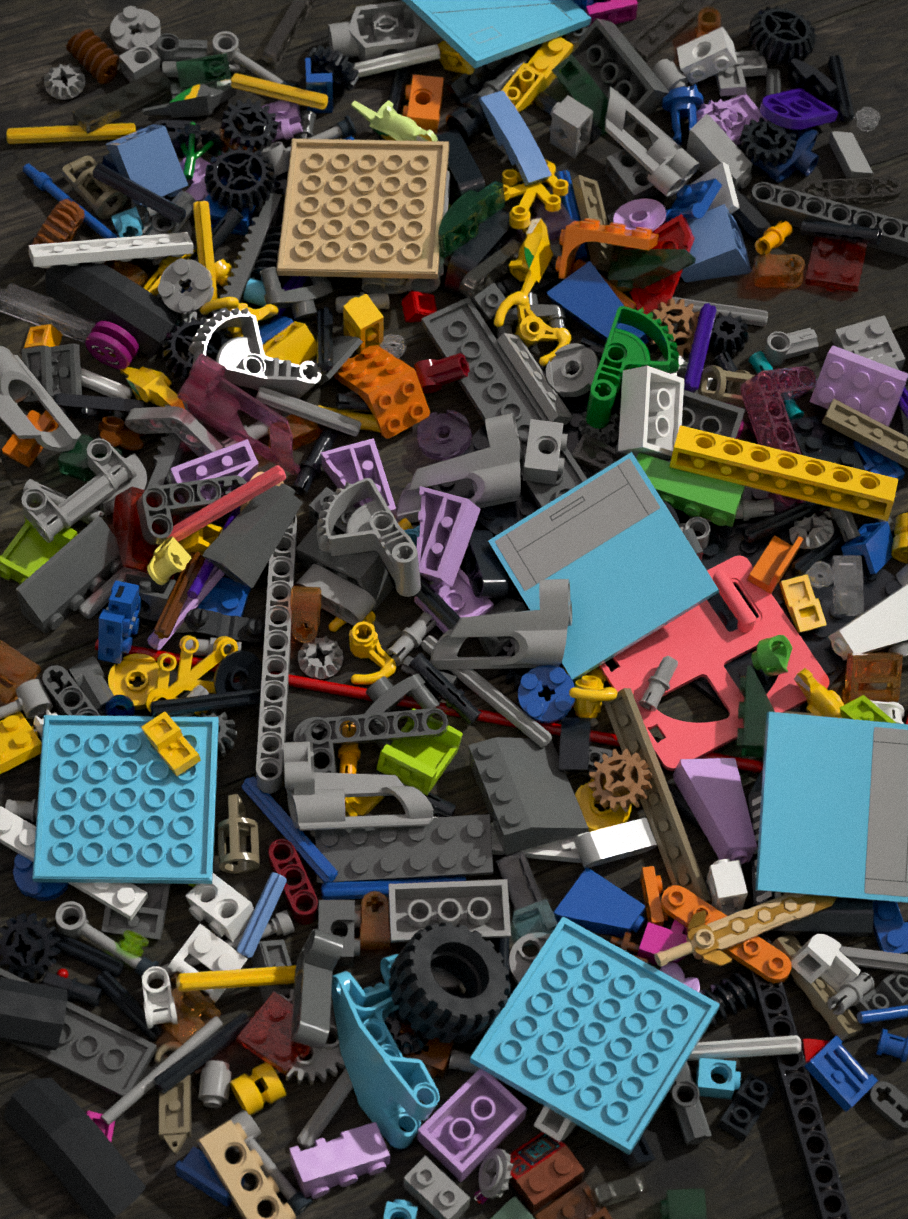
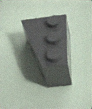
M314 525L296 547L302 565L309 569L313 564H317L364 589L375 599L376 606L372 609L375 612L394 588L377 551H367L331 556L328 552H321L316 535L317 525ZM332 530L331 536L338 535Z

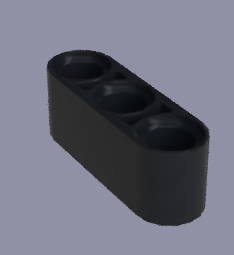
M473 530L462 561L475 597L502 599L507 596L509 582L504 566L488 540L493 538V534L489 530Z

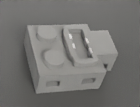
M885 315L842 327L834 332L832 339L834 346L899 371L902 370L905 357Z

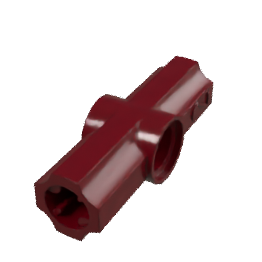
M461 353L440 360H422L414 364V369L424 394L437 392L442 389V385L466 378L470 372L469 364Z

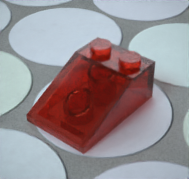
M132 486L115 496L113 525L123 567L148 573L147 565H149L154 551L159 545H151L143 538L137 512V501L145 490ZM146 498L149 506L153 508L158 507L157 502L153 498ZM179 515L171 516L173 525L179 522ZM153 524L152 530L158 535H163L162 528L159 525ZM175 574L171 575L169 579H175Z

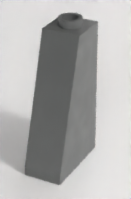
M281 483L280 486L275 485L253 498L205 550L202 556L234 582L253 588L302 504L294 495L295 490Z

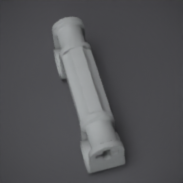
M95 439L87 446L88 466L97 476L58 506L39 488H30L23 493L21 498L23 514L48 543L52 542L53 537L64 528L69 529L87 513L116 493L121 484L129 478L134 479L137 476L129 461L122 457L105 439ZM100 453L106 455L103 458L94 457L96 454ZM37 502L41 504L37 508L29 507L32 503Z

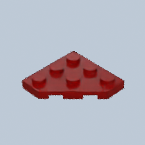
M682 214L652 231L653 234H658L657 245L652 249L643 250L625 247L614 253L632 299L636 303L637 310L643 307L644 314L646 315L654 309L659 311L657 304L664 302L667 305V300L672 299L695 240L689 224Z

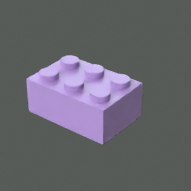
M832 346L826 356L810 402L828 409L834 398L889 427L907 382L908 374Z
M479 1069L418 1129L417 1140L462 1182L485 1159L488 1153L494 1150L525 1119L526 1107L491 1074Z

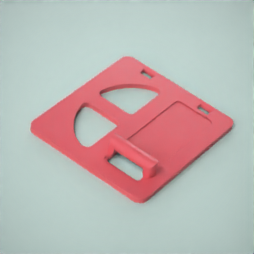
M734 556L707 570L719 589V594L738 620V629L729 632L706 600L613 657L612 659L618 666L613 672L610 671L606 663L598 666L610 686L615 688L617 692L624 688L631 689L656 756L666 770L675 771L680 759H699L766 724L767 712L784 713L806 703L805 695L794 680L796 674L802 669L806 668L809 670L817 682L828 689V676L773 595L747 581L754 567L744 556ZM734 584H736L739 587V589L741 590V592L743 593V595L745 596V598L757 614L758 618L755 617V615L753 614V612L751 611V609L749 608L741 594L738 592ZM785 635L792 646V652L787 665L788 672L778 675L772 688L757 703L748 702L724 665L756 649L758 642L762 639ZM670 656L678 661V666L669 682L670 688L664 692L663 696L700 677H705L728 710L729 717L707 723L685 722L668 717L657 709L656 711H651V707L647 710L639 702L648 688L649 677L654 676L662 658ZM655 727L658 728L664 737L659 743L656 742L649 731Z

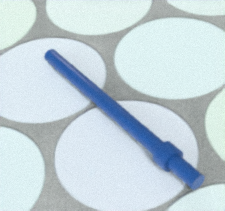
M26 164L23 167V172L34 180V185L40 190L47 191L59 202L64 199L75 202L53 183L52 178L46 173H40L31 164ZM79 206L85 213L83 222L103 239L119 238L83 207Z

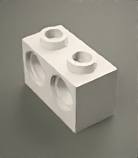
M721 859L714 862L713 865H710L705 882L712 900L708 903L727 916L742 911L747 896V889L740 861Z
M214 873L212 884H197L186 895L191 906L189 908L190 913L199 921L203 919L207 921L209 927L219 937L225 935L232 942L246 929L254 911L253 905L248 899Z

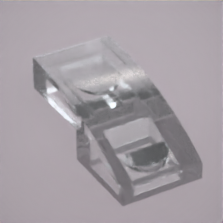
M861 555L833 556L834 587L832 592L835 616H860L864 613Z

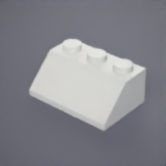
M650 366L623 371L618 439L619 452L625 454L632 452L635 457L640 452L659 459H671L679 426H682L684 378Z

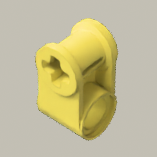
M171 536L154 551V555L149 565H147L148 573L157 584L164 585L168 582L171 575L185 569L191 556Z

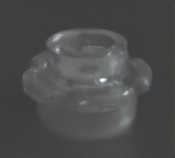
M863 107L855 114L856 124L863 131H871L879 124L880 114L872 107Z
M388 334L384 337L383 342L380 343L381 348L397 358H400L407 348L406 344H404L405 339L400 335Z
M816 562L806 572L811 585L815 588L828 587L834 579L832 577L833 570L826 562Z

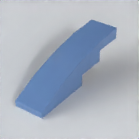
M502 90L480 97L479 101L498 145L504 146L512 166L517 165L525 186L549 179L551 173L539 147L505 92Z

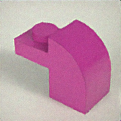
M675 919L671 930L648 922L637 956L647 959L651 964L658 965L655 960V953L685 943L688 934L686 932L687 927ZM685 956L673 960L671 962L677 963L681 961Z

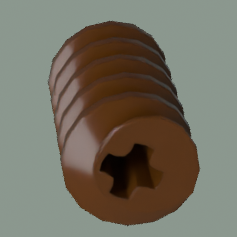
M91 29L75 34L67 42L66 50L100 84H107L114 79L118 72L119 57L114 55V52L107 48V45L101 42V39Z

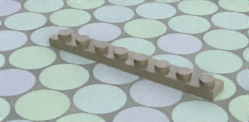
M624 688L617 692L618 695L615 700L603 702L622 753L624 749H628L631 756L634 753H638L641 761L645 760L648 764L647 770L653 776L647 780L652 785V789L644 790L648 798L646 800L640 798L671 883L672 885L686 888L708 903L712 900L630 688ZM636 771L635 783L638 782V771Z

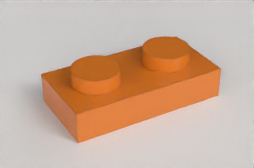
M654 866L642 867L640 882L648 922L663 927L664 921L668 920V915L661 907L659 893L663 892L661 876L655 875Z

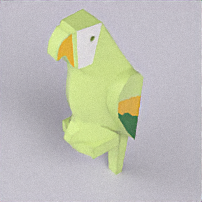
M355 100L351 104V107L371 123L369 127L386 140L438 141L436 135L430 129L426 131L420 128L412 119L398 114L393 108V103L389 100L377 113Z

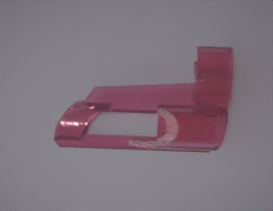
M201 353L193 364L189 373L190 376L183 384L177 396L180 400L187 403L190 414L238 443L248 439L253 452L275 465H279L292 475L298 474L300 466L294 463L292 453L293 436L288 420L224 379L226 367ZM239 409L270 427L272 449L247 434L237 413Z

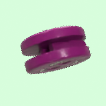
M107 321L97 322L92 328V333L85 340V346L93 357L115 369H126L139 350L137 341L128 331Z

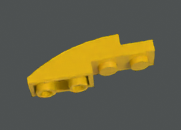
M561 37L544 42L527 64L523 63L502 90L518 112L529 106L537 95L543 92L557 77L560 66L573 51L572 43Z

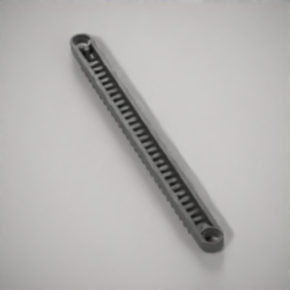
M270 194L269 201H265L259 217L252 218V226L248 228L249 234L245 235V243L241 245L242 251L238 252V260L234 262L235 268L231 269V277L227 279L228 286H224V294L220 298L236 297L239 303L245 302L243 297L246 285L253 278L252 271L255 269V263L262 252V246L265 244L269 229L276 226L283 208L284 195ZM227 308L217 309V312H214L213 316L218 313L221 314L223 311L227 310ZM211 341L210 345L214 346L215 350L219 351V346ZM191 380L184 384V391L180 392V398L185 410L196 420L212 380L207 381L206 387L202 382H197L194 387ZM165 433L166 437L161 438L162 446H158V455L153 457L155 469L147 489L171 483L170 468L178 466L186 444L175 433ZM146 498L147 504L158 507L157 502L153 498Z

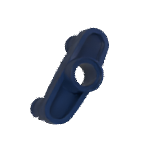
M811 127L790 130V133L796 134L795 140L797 145L792 158H787L785 164L778 161L775 167L771 162L763 166L761 160L754 163V157L752 156V165L768 174L769 178L777 183L784 181L795 171H799L805 176L810 175L819 160V156L811 152L818 137L816 130Z

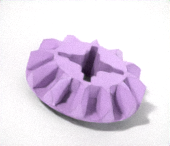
M722 99L718 102L710 100L708 105L701 104L700 110L696 111L697 122L708 114L724 132L731 129L738 119L737 108L732 107L731 102L723 103ZM717 112L721 115L720 120L713 113Z

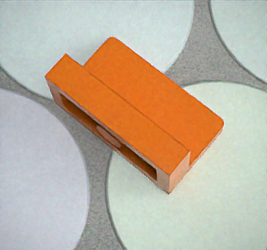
M31 410L26 416L39 431L50 432L59 427L47 410L43 415ZM13 433L2 448V452L4 455L30 467L44 447L38 444L34 438L19 439Z
M774 535L749 574L747 581L771 594L796 556L804 539L799 536L792 546Z

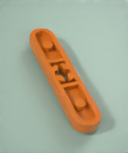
M673 885L663 892L661 898L663 911L687 928L693 915L704 910L706 911L705 925L727 917V915L682 886ZM759 936L722 950L771 983L785 981L791 971L789 957Z

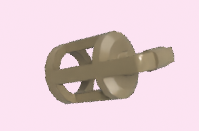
M84 156L65 165L62 168V176L100 219L110 218L123 208L127 195L93 177V169L98 163L91 156ZM90 166V168L80 174L77 180L72 175V173ZM99 187L104 191L101 196L96 192ZM116 196L118 200L110 207L106 202Z
M711 365L707 366L702 372L698 388L699 395L730 403L739 408L744 406L763 408L768 403V398L760 378L756 375H751L746 370L732 372L725 371L719 366ZM708 378L718 380L716 391L707 390ZM726 381H729L727 385V393H724L726 389Z
M238 794L229 795V818L218 824L219 869L233 874L252 872L260 867L258 822L246 818V808ZM247 836H251V853L247 852ZM226 837H230L229 854H226ZM238 861V865L229 864L230 862Z

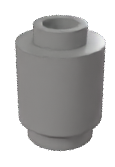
M663 59L653 67L652 71L668 91L678 87H687L688 79L673 61Z
M215 1060L207 1061L205 1068L201 1070L198 1099L204 1102V1106L220 1108L222 1104L229 1101L232 1072L229 1070L230 1065L228 1063Z

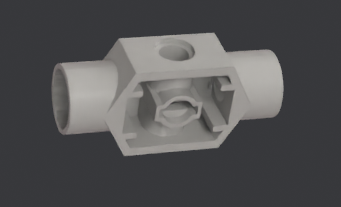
M404 1L358 6L351 21L328 24L329 45L332 51L339 50L344 54L343 56H348L349 58L357 57L361 62L435 44L438 45L444 40Z

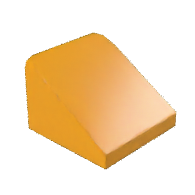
M52 324L30 327L24 348L44 345L49 347L59 346L62 334Z

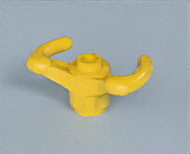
M516 291L500 304L496 311L494 325L501 327L504 324L508 310L513 305H516L519 324L515 328V335H519L527 348L531 345L535 346L538 342L542 341L559 342L558 346L551 353L540 357V365L546 366L549 360L552 362L556 356L555 352L559 348L570 344L571 334L565 328H551L545 324L541 318L531 311L527 294Z
M236 297L215 299L205 303L200 309L201 314L208 315L210 312L221 308H227L229 311L238 308L240 311L248 308L250 314L256 316L257 322L271 318L278 313V307L273 304H267L260 309L253 310V308L248 307V304L239 303ZM228 327L232 338L243 337L240 327Z
M372 610L362 622L356 623L353 629L350 630V651L354 656L361 659L370 658L381 667V670L372 674L352 675L351 682L356 685L373 684L383 676H386V678L390 677L396 671L395 660L381 648L378 634L373 625L376 615ZM336 617L328 625L329 630L336 632L347 622Z
M599 667L582 676L580 680L576 681L575 688L573 687L569 690L570 697L575 698L573 707L575 715L578 717L596 718L598 713L601 712L602 701L615 700L618 695L615 688L603 687L606 678Z

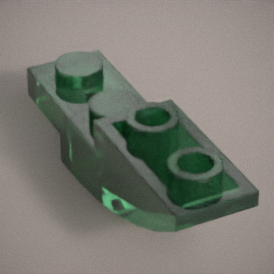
M494 181L480 192L469 190L453 203L439 226L440 257L446 258L479 234L478 225L505 207L502 183Z

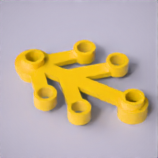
M546 159L544 160L551 173L549 179L525 186L524 183L514 186L519 181H523L520 172L508 169L502 173L504 185L495 187L494 197L497 201L501 202L524 194L520 204L514 206L509 213V224L515 229H525L530 225L529 209L536 195L545 204L547 211L556 212L561 208V198L559 196H565L568 193V182L558 179L554 175L556 167ZM547 182L552 187L554 195H551L542 183Z
M190 635L182 637L179 643L181 655L177 681L168 687L170 671L177 664L176 658L169 653L161 654L157 659L159 670L156 688L147 694L145 700L148 711L151 713V703L163 697L165 700L176 699L175 697L182 691H192L197 685L203 686L209 693L216 694L214 681L198 679L227 655L238 651L236 641L228 636L217 638L213 644V652L191 669L193 653L198 650L199 642ZM188 640L193 641V646L190 649L185 647ZM230 644L231 651L225 654L224 647ZM169 657L171 663L168 667H164L163 660ZM195 712L194 714L200 716L201 712Z

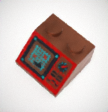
M545 1132L540 1133L509 1154L511 1155L510 1163L513 1164L510 1172L512 1178L509 1179V1182L532 1214L583 1179L585 1170L567 1145Z

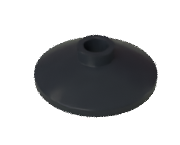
M243 650L227 655L220 662L215 672L214 689L216 694L250 689L261 690V661L253 653Z

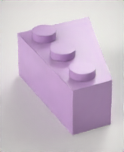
M374 438L320 452L322 468L337 488L344 489L346 482L354 484L365 478L372 479L397 521L396 506ZM366 498L352 506L358 509L364 504L371 502L372 499Z
M247 439L170 468V480L172 484L237 475L244 478L246 482H249L258 472V461ZM200 490L201 496L204 499L211 500V495L208 491ZM177 494L180 503L184 504V498ZM193 512V513H186V517H189L190 515L194 514L195 512Z
M420 486L421 511H418L420 533L419 537H417L420 575L428 581L453 587L481 509L469 499Z
M376 1122L342 1132L340 1134L341 1137L326 1142L325 1138L315 1140L316 1147L300 1151L298 1146L289 1148L291 1167L305 1198L312 1196L313 1199L319 1198L327 1194L331 1187L339 1184L341 1187L351 1185L358 1180V1176L368 1172L369 1175H375L387 1168L386 1165L390 1164V1154Z

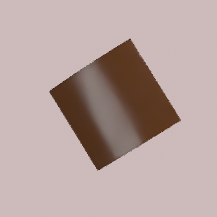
M581 1181L532 1215L534 1219H612L607 1209L600 1205L586 1181Z

